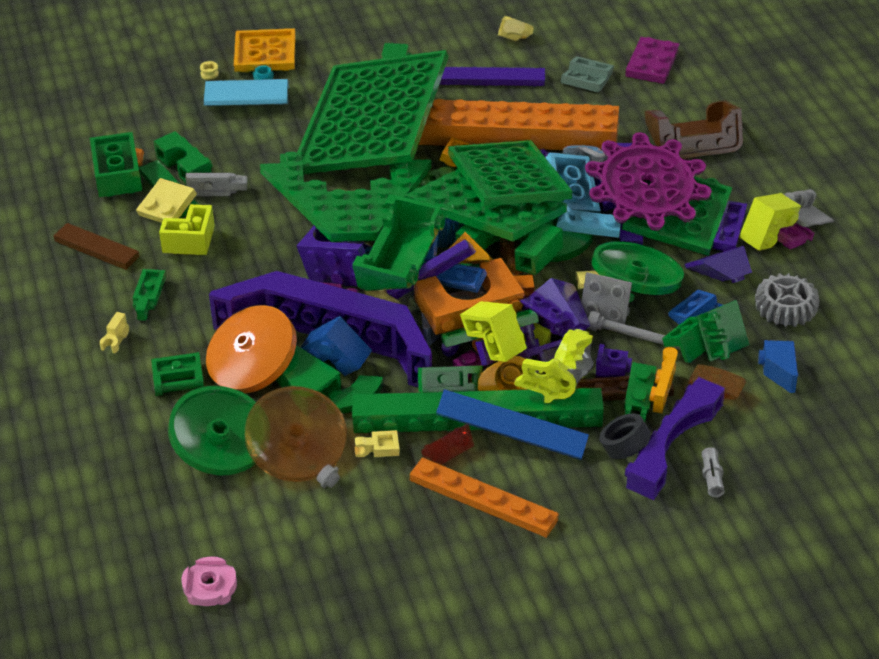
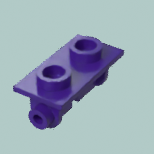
M533 295L520 300L524 304L522 311L531 309L537 313L539 320L537 324L541 323L542 318H544L542 326L549 329L552 334L560 335L564 329L562 323L571 320V317L563 313L560 308L549 304L541 296Z

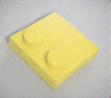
M160 178L136 211L139 216L162 223L163 218H180L197 193L194 188Z

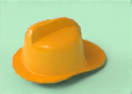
M514 356L507 362L498 361L481 373L478 379V390H527L514 385L516 378L523 374L521 368L523 361L526 359L521 356Z

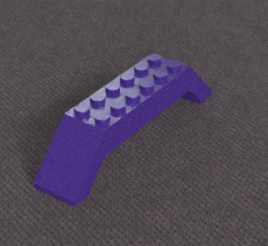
M280 271L216 289L209 294L214 330H218L235 313L260 305L279 309L292 322L295 331L310 334L313 330L340 316L372 350L371 352L398 360L407 374L408 385L418 387V368L432 367V352L408 307L402 304Z

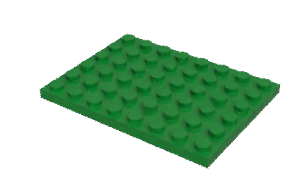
M447 50L333 65L297 153H302L303 174L359 167L366 168L377 165L384 166L413 161L449 58Z

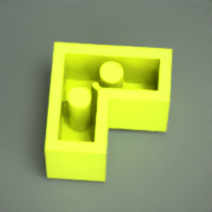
M782 193L755 197L739 238L758 250L772 248L778 240L777 235L780 228L793 226L799 218L798 213L801 205Z
M190 204L186 219L163 218L159 231L162 253L207 255L215 227L212 205Z
M481 301L460 314L467 336L483 338L490 360L507 362L527 349L524 335L520 330L512 304Z

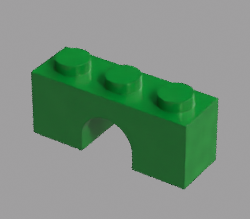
M176 131L154 140L156 158L167 168L177 164L179 178L185 184L186 173H212L213 165L211 160L202 155L196 147H193L185 137L180 136Z

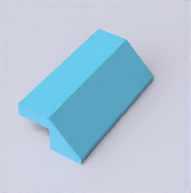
M289 80L206 81L204 105L288 104Z

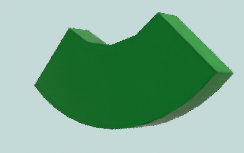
M359 375L356 382L350 387L331 391L327 413L336 415L352 412L353 394H379L383 385V377Z

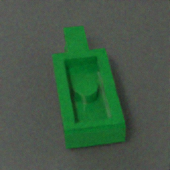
M142 270L132 297L137 320L146 321L149 309L154 310L155 306H157L166 279V270Z

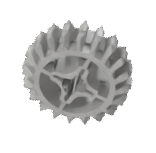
M779 273L777 277L770 275L769 279H763L755 294L756 311L760 312V316L766 317L767 322L774 321L775 325L784 324L785 328L787 325L796 327L797 324L804 325L806 321H811L818 311L820 301L818 289L814 288L813 283H807V278L799 279L798 275L795 277L790 276L789 273L787 276Z

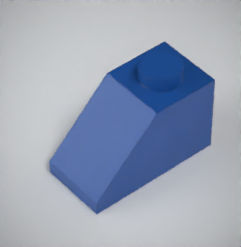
M764 340L763 350H759L758 363L763 365V374L788 392L795 393L798 373L794 341Z

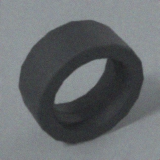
M635 413L625 414L606 425L600 433L599 440L610 458L624 459L643 449L650 440L651 432L640 415Z

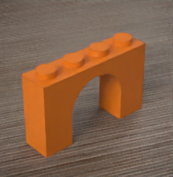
M502 258L480 264V268L485 269L487 272L482 283L487 293L477 299L461 300L452 297L445 291L436 276L416 282L414 285V300L436 335L464 327L460 314L481 301L512 304L515 312L522 311L524 304L520 300L524 299V291Z

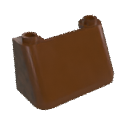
M726 100L715 101L709 104L706 109L705 120L670 124L669 118L660 110L645 111L646 126L655 145L660 147L665 145L668 140H678L682 144L681 151L679 152V156L682 159L734 152L740 149L743 144L742 110Z

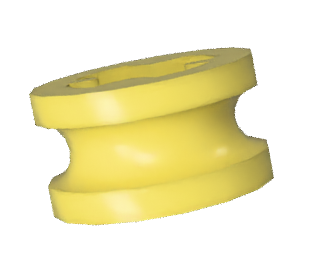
M207 61L200 65L201 77L203 79L212 80L219 76L217 63Z

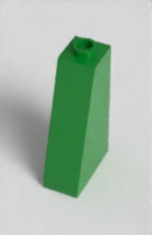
M297 345L290 364L276 379L307 417L329 400L331 391L341 390L340 372Z

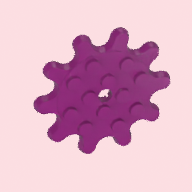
M638 132L632 136L633 144L629 147H621L616 142L610 140L603 142L602 151L608 159L604 162L590 161L586 163L585 170L587 175L597 178L602 182L599 186L590 189L589 195L591 200L596 203L608 201L615 204L616 208L613 211V217L617 223H625L630 217L636 216L644 218L651 230L658 231L664 226V217L669 215L676 216L684 222H690L695 217L696 212L689 205L688 201H704L711 195L710 187L699 184L694 179L695 176L703 173L706 164L699 159L683 160L679 156L682 144L675 139L668 140L665 145L658 147L649 142L646 134ZM643 180H650L652 183L648 186V183L643 182Z

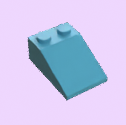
M549 152L546 159L572 190V199H567L563 202L567 203L571 210L600 213L599 203L593 202L589 195L590 189L595 187L594 177L587 175L585 170L586 163L590 162L589 156Z

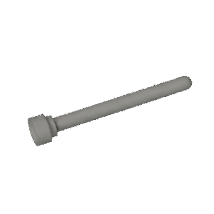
M590 312L588 320L591 326L587 328L589 330L597 331V329L602 330L604 328L664 345L662 338L665 335L605 319V316H601L599 312Z

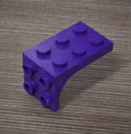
M313 226L297 245L309 280L358 287L352 264L357 256L362 257L363 254L366 255L363 244L331 242Z

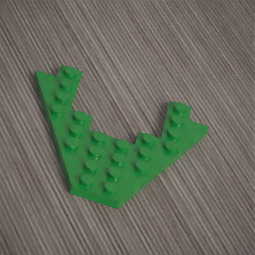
M286 152L285 154H280V163L260 164V173L331 242L376 241L383 228L382 218L389 213V206L385 205L389 194L405 197L406 194L414 191L431 170V160H413L407 163L389 164L391 180L385 178L370 180V190L356 189L355 191H344L336 189L327 191L326 182H321L320 180L304 182L302 153Z

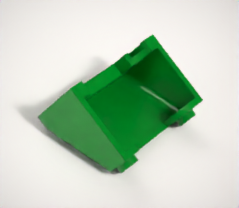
M389 194L385 201V205L389 206V213L382 218L383 228L369 255L357 256L352 264L358 288L366 291L404 289L410 288L412 284L415 285L418 280L419 270L439 230H443L445 225V217L443 216L441 206Z

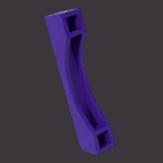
M700 377L696 379L693 385L689 384L687 386L684 397L675 402L671 414L664 417L658 431H653L649 443L638 452L635 462H630L625 471L627 489L651 500L656 498L666 484L667 463L665 454L671 443L689 428L713 420L723 406L724 387Z

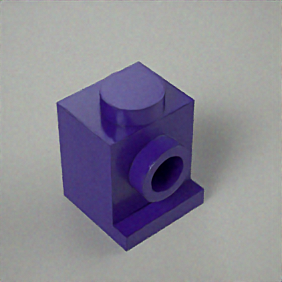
M599 345L595 378L625 376L626 372H631L632 358H628V351L604 348L605 345Z

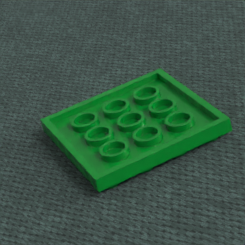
M695 176L694 179L697 183L710 187L711 195L704 201H688L689 205L696 212L695 217L690 222H684L676 216L669 215L664 217V226L658 231H653L649 228L644 218L633 216L623 223L622 230L709 256L733 187ZM643 180V182L648 183V186L652 183L650 180Z

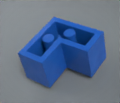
M340 316L313 330L300 347L322 362L329 359L344 376L360 369L372 351Z

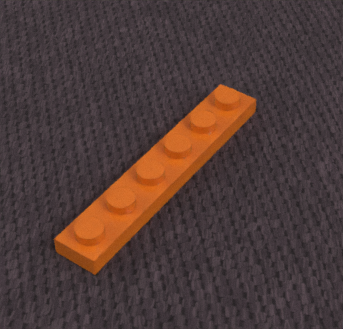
M421 458L409 474L410 481L546 538L559 519V513L425 458Z

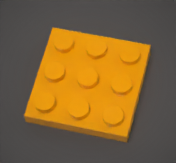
M295 28L236 31L234 72L255 71L259 66H268L271 70H295Z

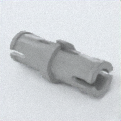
M707 448L702 451L704 463L703 477L707 481L708 494L711 497H719L725 493L722 481L724 472L719 464L718 451L715 448ZM712 468H714L715 476H712Z

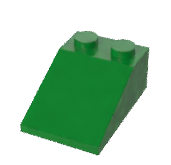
M133 132L90 138L99 197H110L142 191Z

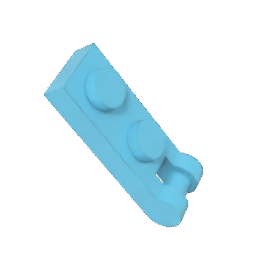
M567 206V212L558 216L557 227L562 228L563 231L619 238L620 223H617L611 214L571 210Z

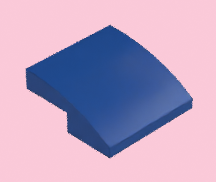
M697 290L669 311L668 314L673 321L680 325L689 317H696L723 304L717 303L716 295Z

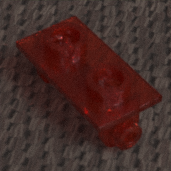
M465 424L460 428L457 427L453 432L437 441L424 445V449L421 450L425 459L430 458L432 462L441 465L475 446L469 424Z

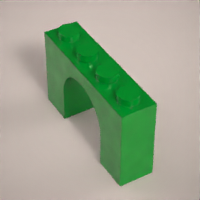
M544 224L516 239L523 242L515 250L516 270L537 275L563 248L562 228ZM464 225L455 233L457 241L466 232L483 250L497 241L508 240L468 225Z

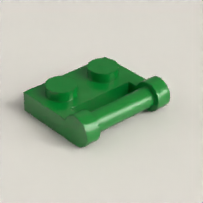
M199 352L151 359L155 396H163V393L204 387ZM195 377V379L162 383V381Z

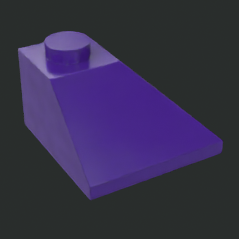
M744 246L685 264L686 269L720 281L731 279L732 283L745 280L744 275L752 273Z

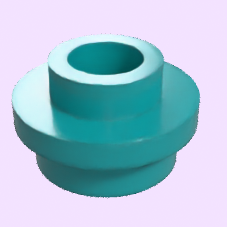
M259 66L255 69L253 77L254 80H272L274 74L270 67Z

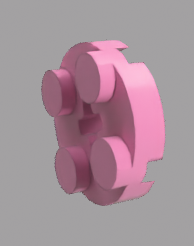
M204 557L196 560V565L190 569L188 566L184 570L182 587L190 604L200 606L225 605L231 600V595L236 590L237 579L235 569L227 565L226 560L219 557ZM209 578H213L214 583L204 584Z

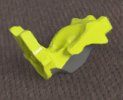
M569 329L564 335L554 359L548 362L531 359L523 361L521 368L523 374L516 378L514 385L543 394L544 403L548 404L554 399L570 397L575 392L579 380L586 376L593 367L590 355L593 336L589 335L587 331L579 329L573 331ZM539 370V373H541V374H542L543 371H544L546 374L540 375V374H537L536 371Z

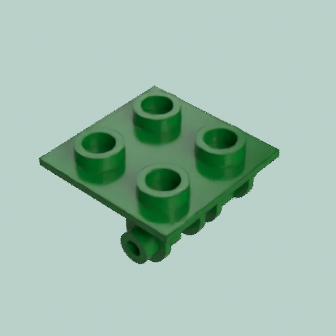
M737 300L696 316L710 362L718 358L721 360L730 358L729 353L750 345Z

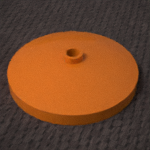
M253 306L235 313L218 328L209 343L206 354V367L210 377L218 386L233 388L244 394L252 393L268 386L285 371L293 358L297 342L295 328L282 311L271 306Z

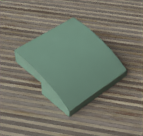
M576 56L570 61L569 70L561 76V83L600 92L610 78L614 65Z

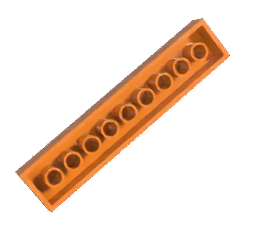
M434 99L418 145L446 146L451 137L471 145L531 140L538 149L563 150L566 146L573 145L594 146L602 150V143L610 140L617 143L619 106Z

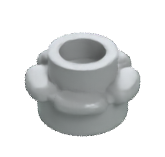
M328 464L321 470L316 479L321 484V487L325 488L328 486L332 488L340 478L337 473L339 471L338 467L333 468Z

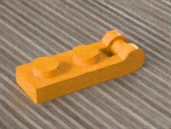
M667 347L663 350L662 358L664 361L662 362L661 369H658L655 379L657 387L653 386L650 393V401H653V412L663 413L676 371L678 352L672 347Z

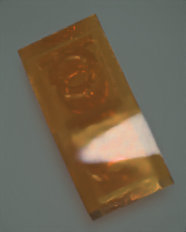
M700 364L696 366L688 380V384L693 385L696 379L700 377L725 388L724 399L737 400L746 384L744 378L734 373Z

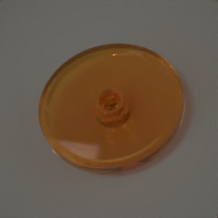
M298 386L279 388L261 397L250 410L245 426V443L253 461L263 471L273 477L293 482L317 478L321 470L328 464L334 467L342 456L347 436L346 424L338 407L322 393Z

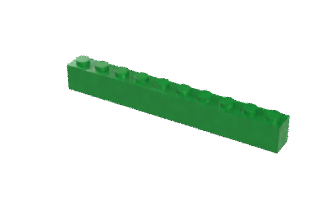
M576 388L570 397L554 399L549 404L544 403L543 394L532 390L455 392L566 428L603 427L604 408L601 388ZM443 392L353 394L352 418L354 433L395 430L397 432L484 429L436 415Z

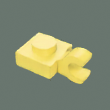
M120 312L115 313L106 327L107 334L100 340L101 351H104L107 346L111 345L112 353H116L119 350V344L129 333L126 315Z
M397 430L372 432V437L355 438L356 457H365L370 452L374 453V457L399 456Z

